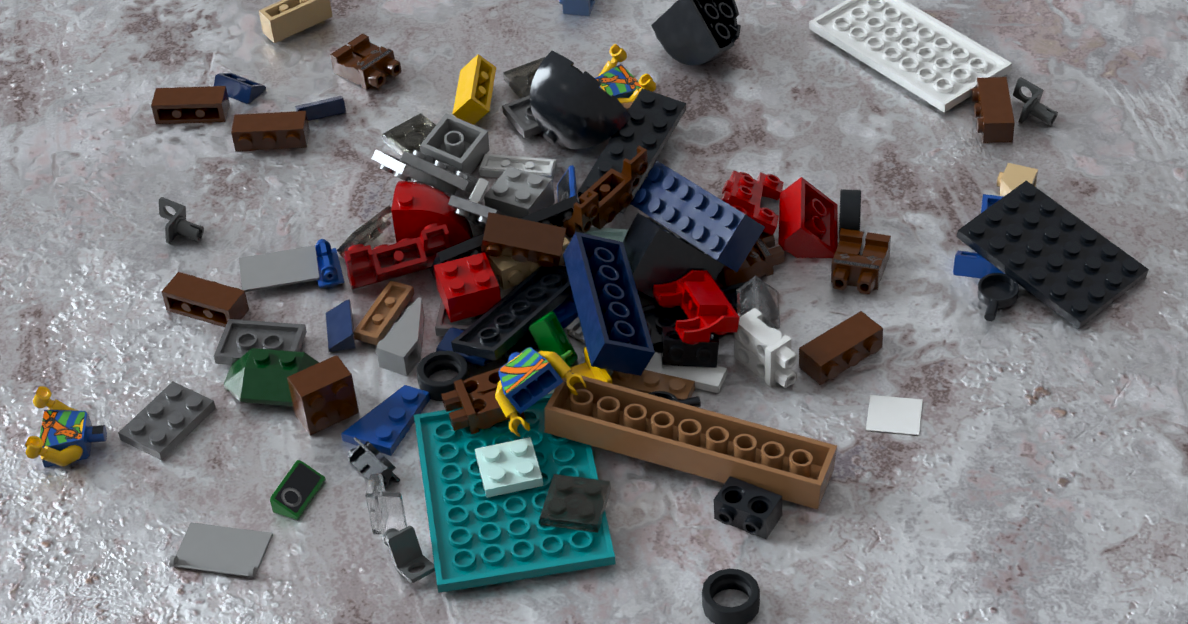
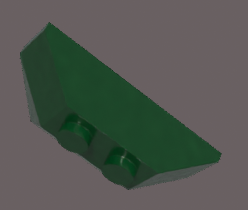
M252 348L231 365L224 382V388L230 391L240 402L293 406L287 377L319 362L305 352Z

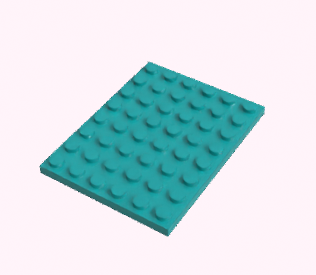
M553 393L545 395L524 411L525 420L530 424V431H527L522 424L518 425L517 432L520 434V437L509 429L510 420L495 423V425L488 429H479L478 433L472 435L468 427L454 431L449 413L461 408L449 412L442 410L414 415L438 593L616 564L591 445L545 433V407ZM531 437L543 479V486L487 498L475 449Z

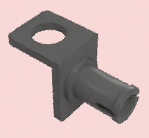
M1022 77L1017 80L1013 92L1015 98L1025 103L1018 122L1022 124L1028 117L1033 115L1051 126L1057 118L1058 112L1040 103L1044 90ZM1021 87L1030 89L1032 97L1023 95Z
M164 197L159 199V215L170 220L165 226L166 243L170 244L179 234L195 241H199V238H202L204 227L186 221V206ZM165 206L172 207L176 212L175 215L170 214Z
M408 526L400 531L391 528L384 533L383 541H385L384 544L390 549L396 570L410 583H415L435 572L434 564L422 554L412 526ZM425 566L420 572H410L414 567Z

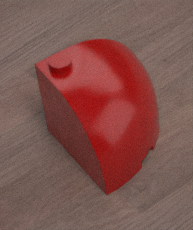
M398 181L396 184L391 207L396 243L405 238L420 237L424 227L434 223H439V226L447 225L450 247L473 238V233L469 221L465 217L455 214L456 209L448 205L450 197L445 193L418 182Z

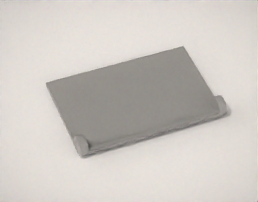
M315 245L239 258L242 290H245V292L320 280Z
M191 522L176 556L172 555L170 557L169 565L175 568L255 578L273 534Z

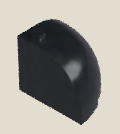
M678 0L651 27L655 32L656 38L673 59L685 65H700L719 58L732 48L735 41L739 38L741 25L737 24L736 17L739 15L735 0Z
M551 50L539 65L530 90L531 111L535 121L544 132L543 137L551 144L557 143L570 149L589 148L606 141L616 134L632 116L614 95L610 96L605 90L599 88L601 83L586 71L582 73L573 66L574 62Z
M637 213L623 240L638 295L642 292L655 299L653 295L654 285L674 282L684 277L691 270H707L715 281L724 267V264L640 213Z

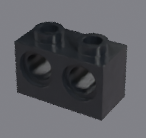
M662 327L660 350L662 365L717 368L718 334L711 332L709 342H699L693 345L682 342L675 327Z
M731 476L714 498V519L764 539L768 538L782 517L781 495Z

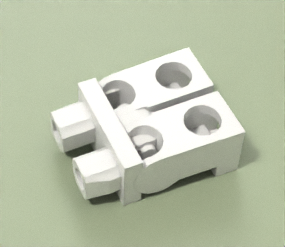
M756 308L742 315L739 319L738 330L734 332V338L736 339L734 340V358L759 377L765 379L764 382L770 387L777 382L784 388L797 381V373L791 367L798 361V354L791 349V338L787 335L782 337L779 330L770 328L763 323L762 313Z

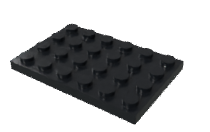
M1027 180L961 227L956 236L1003 273L1013 277L1020 286L1077 329L1083 327L1144 279L1149 270Z

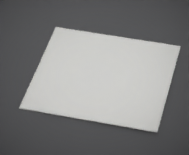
M870 395L866 430L919 435L923 399Z

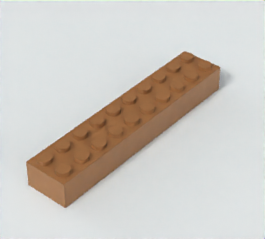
M582 376L586 388L580 382L573 385L578 395L571 393L566 383L567 380L563 378L564 382L556 387L545 407V433L725 483L731 476L782 496V500L814 509L819 508L834 471L837 445Z

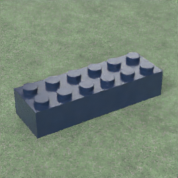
M656 161L649 171L648 176L631 202L632 206L735 272H738L765 226L659 161Z
M575 232L563 254L591 366L641 376L655 351L624 243Z

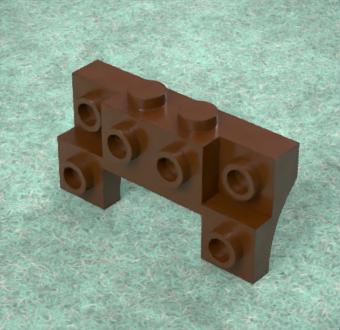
M641 146L637 147V155L633 159L628 160L625 158L623 160L621 173L611 168L579 197V203H574L572 217L563 222V227L566 228V235L572 238L575 232L586 233L590 230L591 226L601 230L607 223L612 222L620 211L631 204L633 199L632 189L639 185L640 175H643L648 168L646 149Z

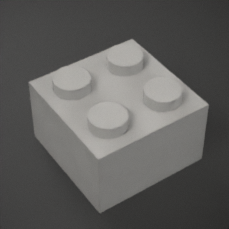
M446 113L421 143L420 151L436 158V160L442 163H447L457 168L461 172L471 175L482 161L484 154L489 152L488 131Z
M508 166L484 195L485 206L496 209L506 216L522 218L553 205L555 202L553 179Z

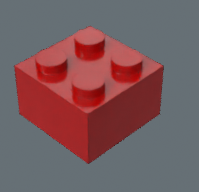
M485 252L434 265L437 289L450 322L485 314L501 300L499 284Z

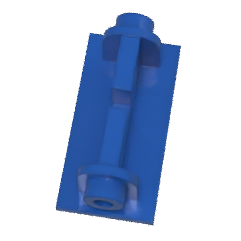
M325 239L318 240L315 250L320 280H317L319 288L345 283L336 248L331 249L330 243Z

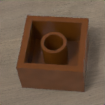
M337 355L287 377L295 416L309 435H313L359 413L352 374Z

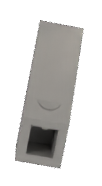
M418 297L411 306H408L404 315L398 322L393 324L384 339L378 342L376 354L379 367L408 376L421 360L425 319L422 298Z

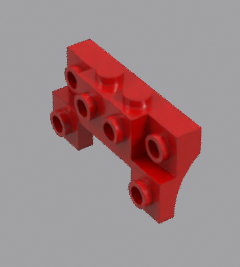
M733 170L729 180L726 181L723 187L721 200L765 226L763 232L773 235L777 228L779 215H776L769 208H760L761 197L765 196L778 201L784 182L772 174L766 175L760 172L757 180H755L745 172L739 173Z
M439 223L430 224L424 227L420 237L405 238L392 245H379L373 248V250L370 245L364 246L363 244L349 247V251H345L344 259L347 265V276L351 289L431 268L436 254L450 248L447 225L439 226Z
M691 270L684 277L674 282L654 285L653 295L659 305L666 308L681 306L689 318L687 320H676L675 330L682 342L695 345L699 342H709L711 332L719 335L727 334V332H737L740 317L707 270Z

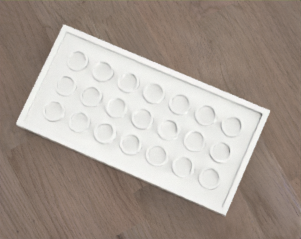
M846 0L809 21V29L943 112L948 111L972 96V88H976L977 78L1002 77L1012 71L1011 62L905 0Z

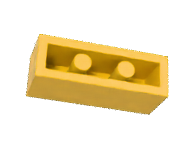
M479 54L460 70L453 115L456 118L473 125L490 110L496 67Z

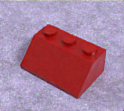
M803 177L799 178L780 193L778 244L784 251L791 253L796 258H834L838 246V204Z

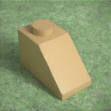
M1008 163L1005 171L1000 172L997 179V187H1000V196L1007 195L1026 180L1036 187L1038 169Z

